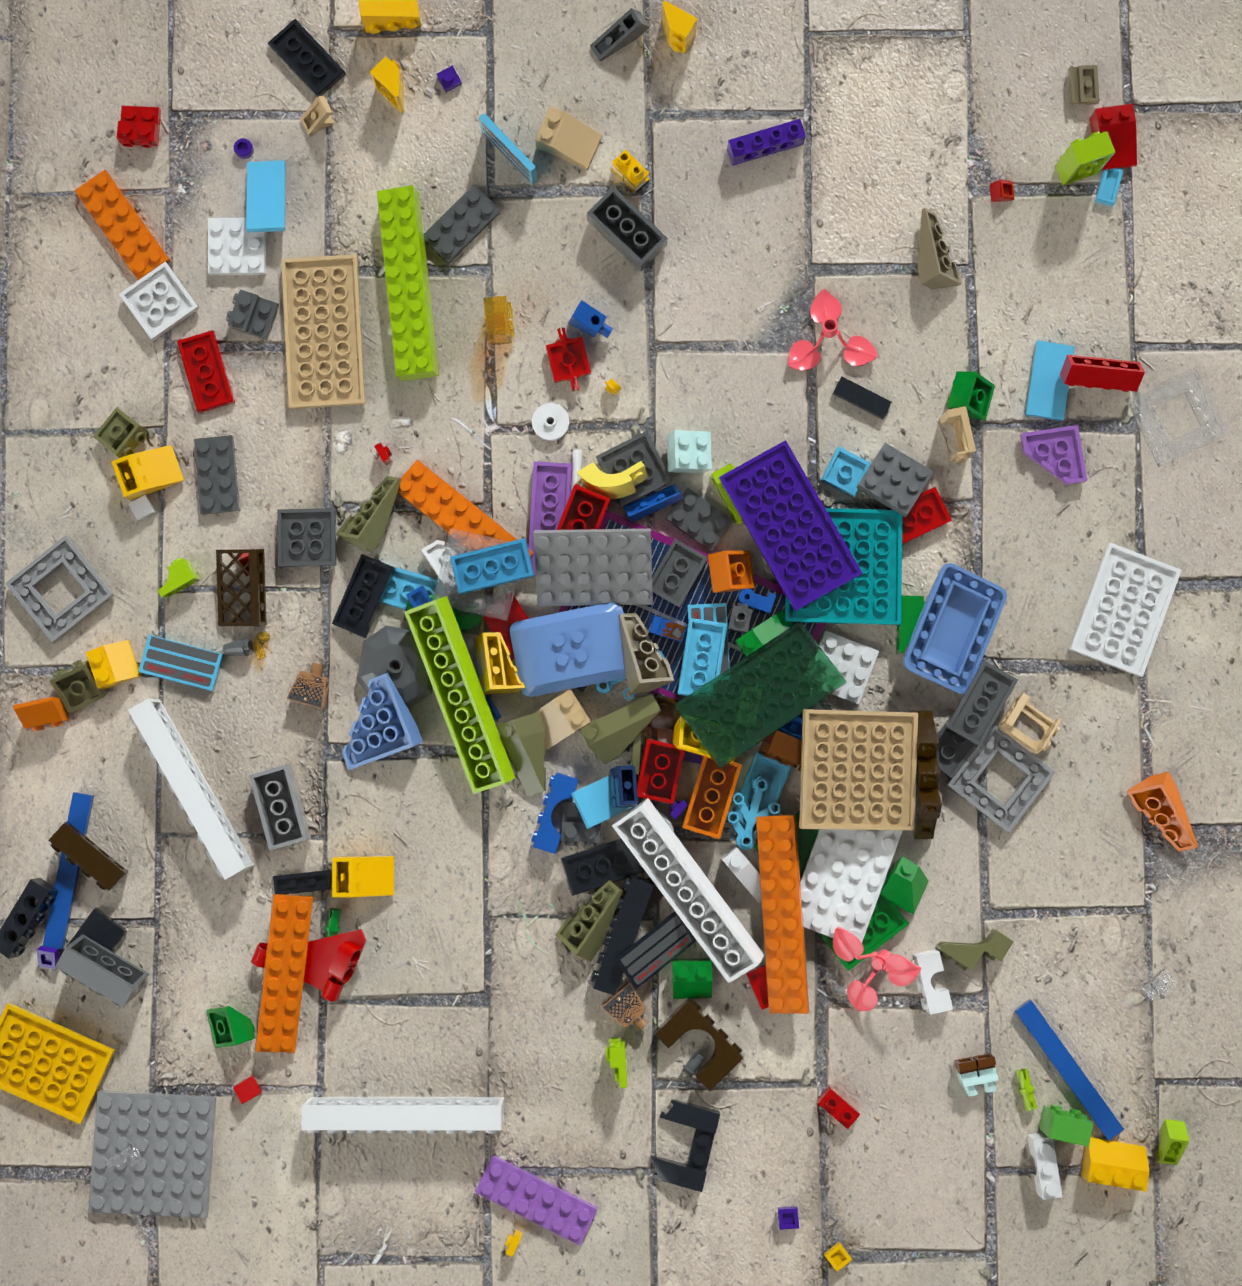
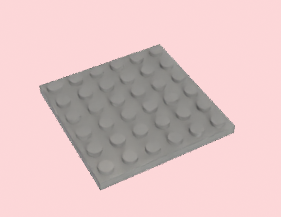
M98 1091L88 1212L207 1218L217 1097Z

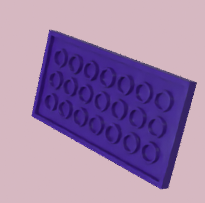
M786 440L718 478L794 611L863 574Z

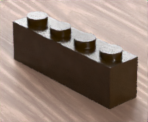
M69 821L64 822L48 840L52 843L50 846L58 853L61 851L66 855L65 859L72 865L77 864L81 867L80 871L86 877H93L97 881L96 885L102 890L107 889L110 891L128 872Z

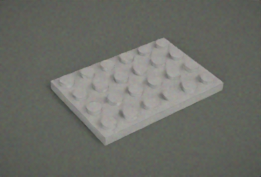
M651 529L534 530L538 606L600 605L610 602H616L619 605H653Z

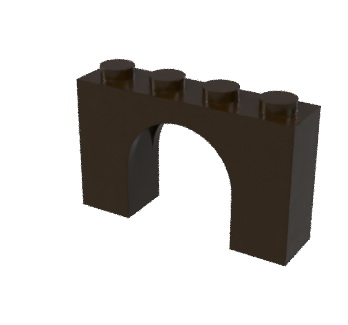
M686 999L655 1030V1035L669 1049L689 1030L700 1029L709 1033L715 1042L714 1053L696 1072V1078L711 1091L743 1059L741 1054L743 1050L735 1042L732 1044L727 1039L729 1035L722 1028L718 1030L713 1025L715 1021L708 1014L704 1015L700 1011L702 1008L695 1000L691 1002L689 999Z

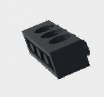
M42 878L30 879L0 929V953L8 959L19 957L24 953L27 942L35 935V929L45 918V912L48 907L56 900L55 896L59 890Z

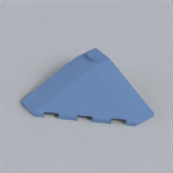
M388 673L369 680L367 685L370 688L368 695L362 698L358 709L361 712L357 722H353L349 732V736H351L348 746H344L342 751L348 770L423 743L417 724Z

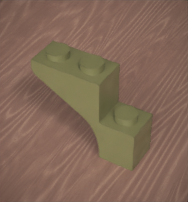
M992 929L989 935L978 943L939 942L936 948L940 950V955L947 960L950 958L957 961L955 965L965 971L967 968L973 971L984 952V955L989 959L1002 961L1014 941L997 930Z

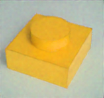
M515 1229L513 1235H508L504 1244L507 1247L505 1254L513 1257L521 1240L522 1232Z
M840 1242L824 1253L836 1272L852 1261L851 1256Z

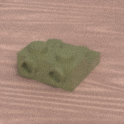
M116 407L93 437L116 456L122 458L134 454V449L137 445L146 440L148 431Z
M81 659L77 660L67 670L60 668L53 672L54 676L50 679L53 688L69 714L105 697L103 690L97 687L88 660L84 662Z

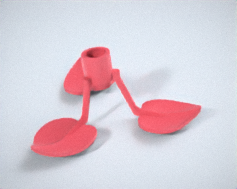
M822 289L813 300L810 308V315L813 321L823 323L822 333L814 347L807 340H800L794 343L789 351L788 366L801 371L816 367L821 360V354L816 349L824 337L832 338L835 335L838 336L842 345L846 347L843 356L845 361L852 366H863L875 360L877 352L874 346L861 336H852L848 344L845 343L840 331L837 330L838 322L836 321L842 313V306L826 289Z
M840 927L835 929L833 949L838 957L845 961H852L854 958L861 960L873 957L872 966L875 970L863 984L859 980H854L848 986L847 996L855 1009L870 1011L876 1007L878 1003L877 993L874 989L867 986L879 970L888 972L889 981L897 986H906L912 983L920 973L921 967L913 964L901 955H892L885 949L880 950L878 953L874 951L872 954L861 955L864 952V948L860 940Z

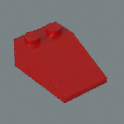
M1133 104L1096 108L1089 119L1092 134L1107 131L1115 150V154L1101 171L1113 168L1136 167L1137 130Z

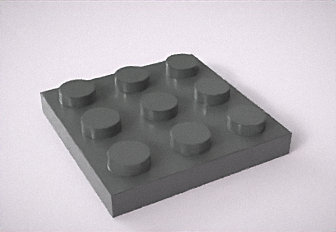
M647 431L596 456L602 471L606 474L621 473L640 461L645 465L648 478L634 486L635 493L617 499L621 508L672 483V479Z
M884 443L856 488L906 518L934 471L889 444Z
M335 508L277 509L278 567L337 566Z

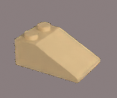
M550 106L535 138L536 149L588 170L602 135L568 113Z
M571 689L534 712H540L546 729V737H544V748H546V751L591 722Z

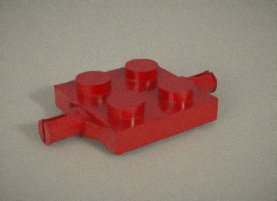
M558 328L560 340L546 345L554 382L570 381L572 392H575V386L576 390L579 391L577 379L591 375L583 337L567 338L565 328Z

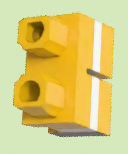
M626 149L612 161L611 170L635 194L649 183V172Z

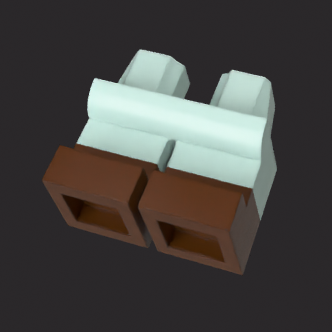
M991 1053L973 1056V1058L968 1057L954 1060L959 1082L964 1087L968 1096L978 1094L977 1085L983 1084L986 1093L996 1091V1081H999L995 1068V1056Z

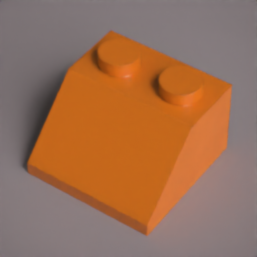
M721 551L708 555L713 593L755 588L750 551Z
M57 697L13 705V709L25 729H32V732L44 730V726L51 725V728L63 726V722L69 721L68 711L61 699Z

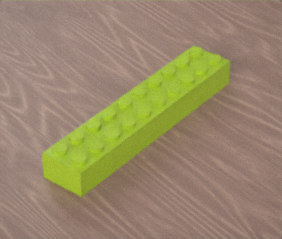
M414 185L377 191L396 377L401 381L439 376L420 194Z
M445 596L405 611L404 613L473 794L506 784L516 778L448 597Z

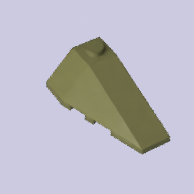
M387 476L372 492L373 497L366 503L362 502L359 505L361 509L354 516L350 515L345 520L336 535L360 550L373 553L383 538L401 479Z
M650 694L590 723L580 730L588 747L603 764H607L621 756L630 743L637 739L638 734L653 721L661 710L654 695Z
M609 880L593 894L592 899L587 904L583 903L579 907L580 910L574 916L570 915L564 921L556 936L574 954L591 962L603 944L622 890Z

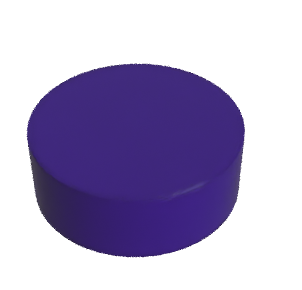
M238 139L234 144V152L239 158L247 159L252 156L254 148L248 139Z

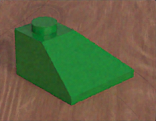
M902 856L894 862L879 895L913 915L929 881L918 865Z
M225 1006L206 1010L215 1048L236 1046L255 1039V1028L251 1019L234 1008Z

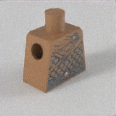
M312 662L309 673L300 671L287 699L326 709L329 678L321 676L324 665Z
M630 981L617 990L615 996L612 995L602 1003V1009L625 1028L633 1023L640 1031L648 1024L642 1017V1014L646 1011V1006Z

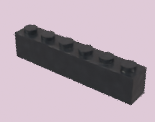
M631 874L629 879H625L622 890H624L622 898L620 897L617 904L616 916L613 915L609 925L611 927L610 933H606L603 945H605L604 950L599 952L596 963H598L597 970H593L590 977L593 989L615 996L623 974L615 958L634 943L654 887L652 881Z

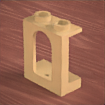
M964 406L947 410L939 418L941 426L953 423L959 452H956L949 459V462L955 461L956 464L966 462L976 452L967 409Z
M1022 693L1015 698L998 728L1033 753L1038 754L1049 748L1051 745L1050 739L1059 731L1060 727L1058 725L1062 719L1051 720L1027 703L1030 697ZM1020 713L1026 715L1042 728L1043 737L1041 740H1032L1013 726Z

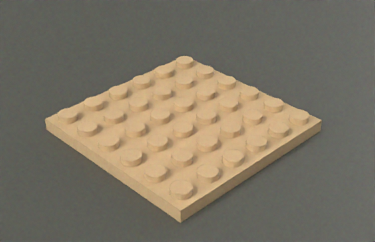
M803 709L799 828L914 830L918 713Z

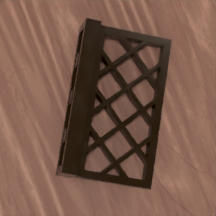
M264 549L216 550L218 626H266ZM227 553L233 559L227 566L222 562V554ZM243 553H249V562L244 566L238 558ZM235 562L242 568L237 575L229 569ZM226 572L233 577V580L228 585L223 581V575ZM244 572L249 575L250 580L246 585L239 579ZM236 581L243 587L238 594L230 588ZM245 590L250 595V600L247 604L239 598ZM227 591L234 597L229 604L223 598ZM236 600L243 606L238 614L231 608ZM227 610L235 616L230 622H224V614ZM245 610L251 614V622H245L240 617Z

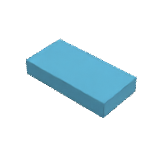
M1113 168L1102 172L1094 202L1111 207L1114 206L1124 169Z

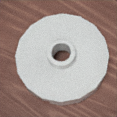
M546 403L538 407L533 413L532 428L542 440L557 441L568 431L569 416L560 405ZM553 419L554 423L548 424L547 420Z

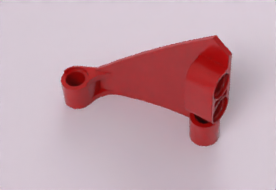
M360 929L308 941L304 982L323 991L321 996L324 999L337 1002L344 984L351 979L367 941L363 930ZM260 942L257 945L251 959V963L257 967L264 968L266 943Z

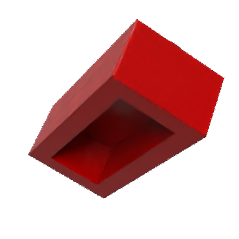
M830 1086L816 1100L822 1108L847 1130L860 1116V1113Z

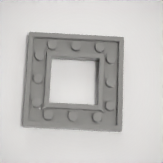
M66 535L5 583L52 643H56L115 595ZM64 564L86 592L56 614L35 586Z
M994 724L981 747H976L956 775L946 785L1004 831L1010 833L1056 772ZM997 752L1027 775L1005 804H1002L975 782Z

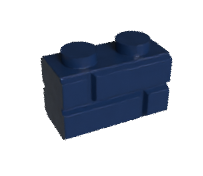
M616 766L610 769L613 808H627L638 805L635 766Z

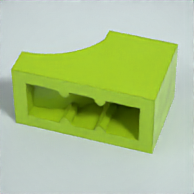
M177 558L167 567L169 571L168 579L157 591L162 598L168 599L200 579L189 560Z
M1165 1119L1159 1131L1160 1145L1156 1156L1157 1161L1162 1164L1178 1165L1189 1143L1186 1125L1184 1121Z

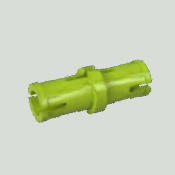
M1022 1068L1021 1071L1018 1069L1016 1074L1020 1085L1019 1093L1022 1094L1025 1110L1032 1111V1108L1036 1110L1038 1107L1034 1097L1035 1088L1031 1084L1028 1068Z

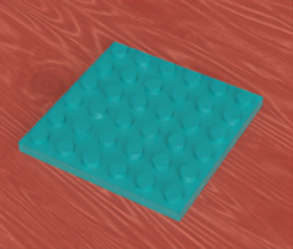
M825 508L863 574L797 611L793 610L785 596V622L901 625L902 515L894 510Z

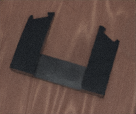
M672 1099V1108L667 1114L662 1111L659 1117L695 1128L687 1164L650 1155V1162H655L657 1173L653 1175L654 1178L702 1192L714 1135L718 1127L720 1111Z

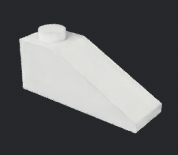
M735 846L721 859L756 901L760 903L762 901L760 874Z

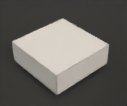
M147 495L129 503L138 521L156 512Z

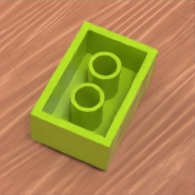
M1107 131L1103 133L1095 132L1084 140L1078 138L1070 143L1071 145L1065 150V153L1055 165L1062 185L1065 186L1085 179L1101 171L1115 154Z

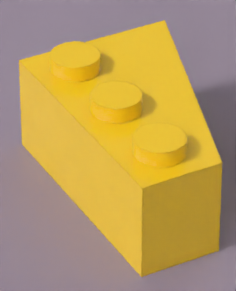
M358 0L360 16L366 33L377 34L380 31H397L400 28L413 29L417 26H422L418 0Z
M482 633L474 639L479 682L484 695L513 694L524 689V683H521L517 675L518 670L512 664L509 650L501 633Z

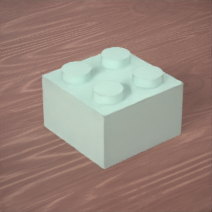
M674 430L667 434L668 472L704 474L712 470L711 432Z

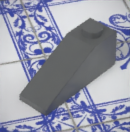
M631 8L597 38L590 47L599 61H602L635 41L650 26L640 11Z

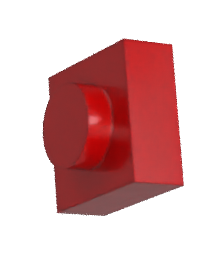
M381 442L374 445L385 465L392 463L390 458L392 453L388 446L384 447Z

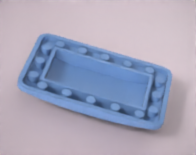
M944 564L934 581L912 633L903 659L905 668L949 690L964 694L980 666L1006 602L1007 593L1005 589L955 564Z
M610 602L514 622L510 627V636L518 677L525 686L524 689H521L522 693L527 697H534L625 679L619 614H624L622 607L616 602Z

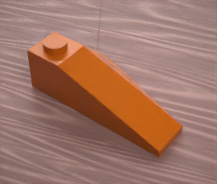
M1169 771L1149 776L1128 789L1127 793L1135 808L1139 812H1143L1149 818V822L1152 825H1156L1163 832V836L1179 852L1198 847L1178 788Z

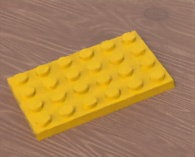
M8 1003L0 1017V1089L81 1124L87 1115L115 1049Z

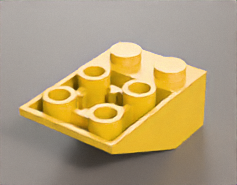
M172 445L130 454L111 461L125 498L131 501L185 481Z
M395 856L333 857L332 897L394 895Z

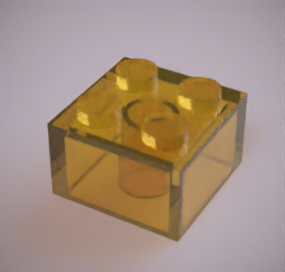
M507 296L483 298L486 334L489 344L512 343V337H515L513 320H510L514 318L511 302L507 301Z

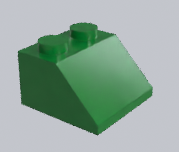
M956 371L947 408L955 409L966 406L968 417L986 421L995 385L977 372Z
M710 958L672 960L673 999L712 998V960Z

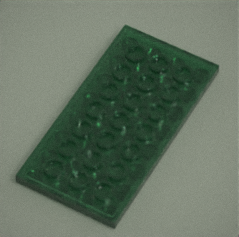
M798 622L676 703L674 707L719 769H722L772 735L776 730L803 713V709H810L844 686L847 681L804 625Z

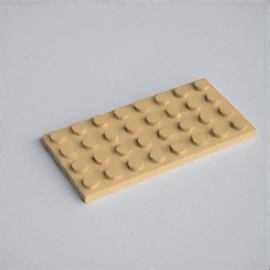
M357 254L281 259L289 408L302 409L365 405Z

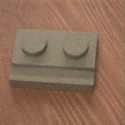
M1097 65L1070 66L1068 69L1070 105L1098 104L1100 99Z

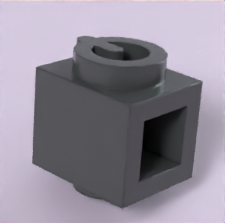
M737 603V606L733 605L728 630L745 634L748 632L752 609H748L749 605Z

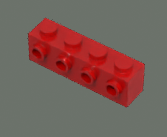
M1067 355L1060 372L1063 383L1068 386L1095 387L1105 390L1115 389L1123 392H1137L1145 374L1140 362Z

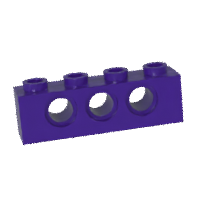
M797 119L728 140L727 151L731 164L734 166L804 145L806 134L801 119Z

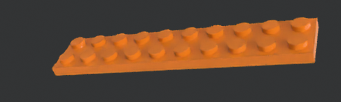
M796 815L756 817L769 1014H808L809 998Z

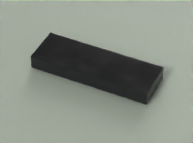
M842 376L832 393L882 420L892 401Z
M332 869L273 876L275 894L286 895L331 890Z

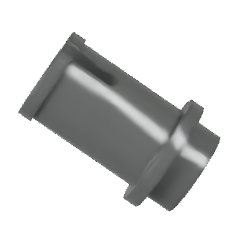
M695 1051L687 1064L683 1065L682 1071L689 1077L696 1075L695 1072L703 1060H705V1057Z

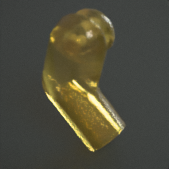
M259 632L253 642V649L257 660L267 657L263 646L265 642L270 640L268 632Z

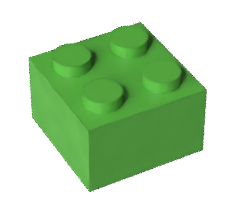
M1051 1104L1050 1107L1043 1106L1039 1129L1051 1139L1089 1147L1093 1122L1087 1119L1088 1116L1081 1114L1082 1111L1072 1108L1066 1111L1062 1110L1063 1107Z

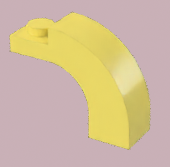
M641 461L617 474H606L600 471L594 463L577 471L584 488L611 499L623 498L635 493L634 486L648 478L645 465Z

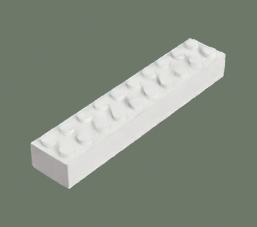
M148 698L129 709L130 721L134 726L137 725L141 740L149 746L148 752L153 759L157 760L159 772L166 776L169 781L167 785L170 791L178 797L177 803L182 810L185 809L189 824L197 830L198 840L201 844H205L207 856L211 861L214 860L218 875L227 880L253 867L254 863L162 702L159 699Z
M647 798L618 818L612 825L727 982H732L758 966L764 957L763 952L651 801Z
M309 1097L302 1105L301 1130H307V1133H319V1130H327V1133H338L339 1130H347V1133L351 1134L358 1133L359 1130H367V1133L371 1134L378 1133L379 1130H387V1133L391 1134L398 1133L399 1130H407L406 1132L410 1134L418 1133L419 1130H426V1133L430 1134L438 1133V1130H446V1133L450 1134L458 1133V1130H466V1133L470 1134L478 1133V1130H486V1133L493 1134L498 1133V1130L502 1129L504 1123V1097Z

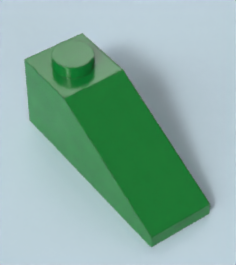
M901 595V625H897L896 654L904 653L925 604L924 596Z
M781 610L738 638L735 643L744 657H747L793 625L791 622H785V613Z

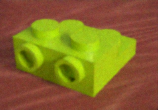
M620 1037L609 1038V1047H606V1063L610 1062V1068H615V1082H619V1087L628 1088L625 1040H621Z

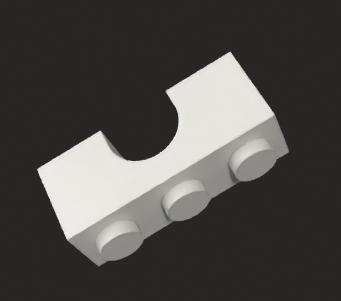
M934 949L913 954L914 960H912V963L921 967V971L918 974L919 979H916L918 990H922L923 998H921V1005L923 1010H926L930 1015L953 1010L949 990L945 987L935 989L931 985L932 976L937 972L944 971L940 952Z
M1043 1132L1027 1134L1030 1154L1033 1156L1037 1173L1034 1174L1037 1194L1043 1200L1063 1197L1053 1139Z

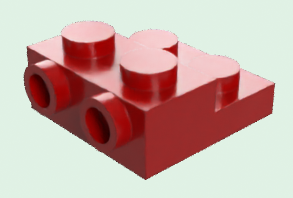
M122 105L121 120L118 121L117 140L125 147L138 145L144 148L159 146L161 109L159 107Z

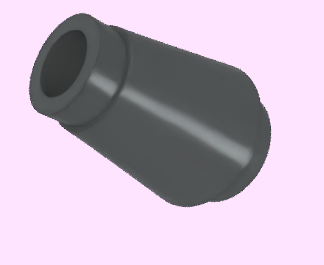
M245 637L223 645L225 656H249L254 650L252 640Z

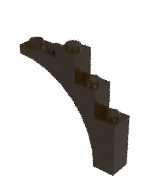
M912 711L918 713L916 806L913 837L914 839H933L937 818H940L942 807L938 790L940 769L937 761L939 740L932 711Z

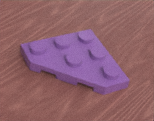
M1078 425L1020 434L1023 454L1063 483L1069 485L1087 481Z

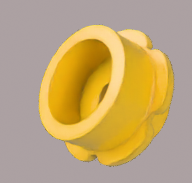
M612 378L608 382L605 381L607 385L605 389L611 395L615 393L619 395L618 392L622 388Z

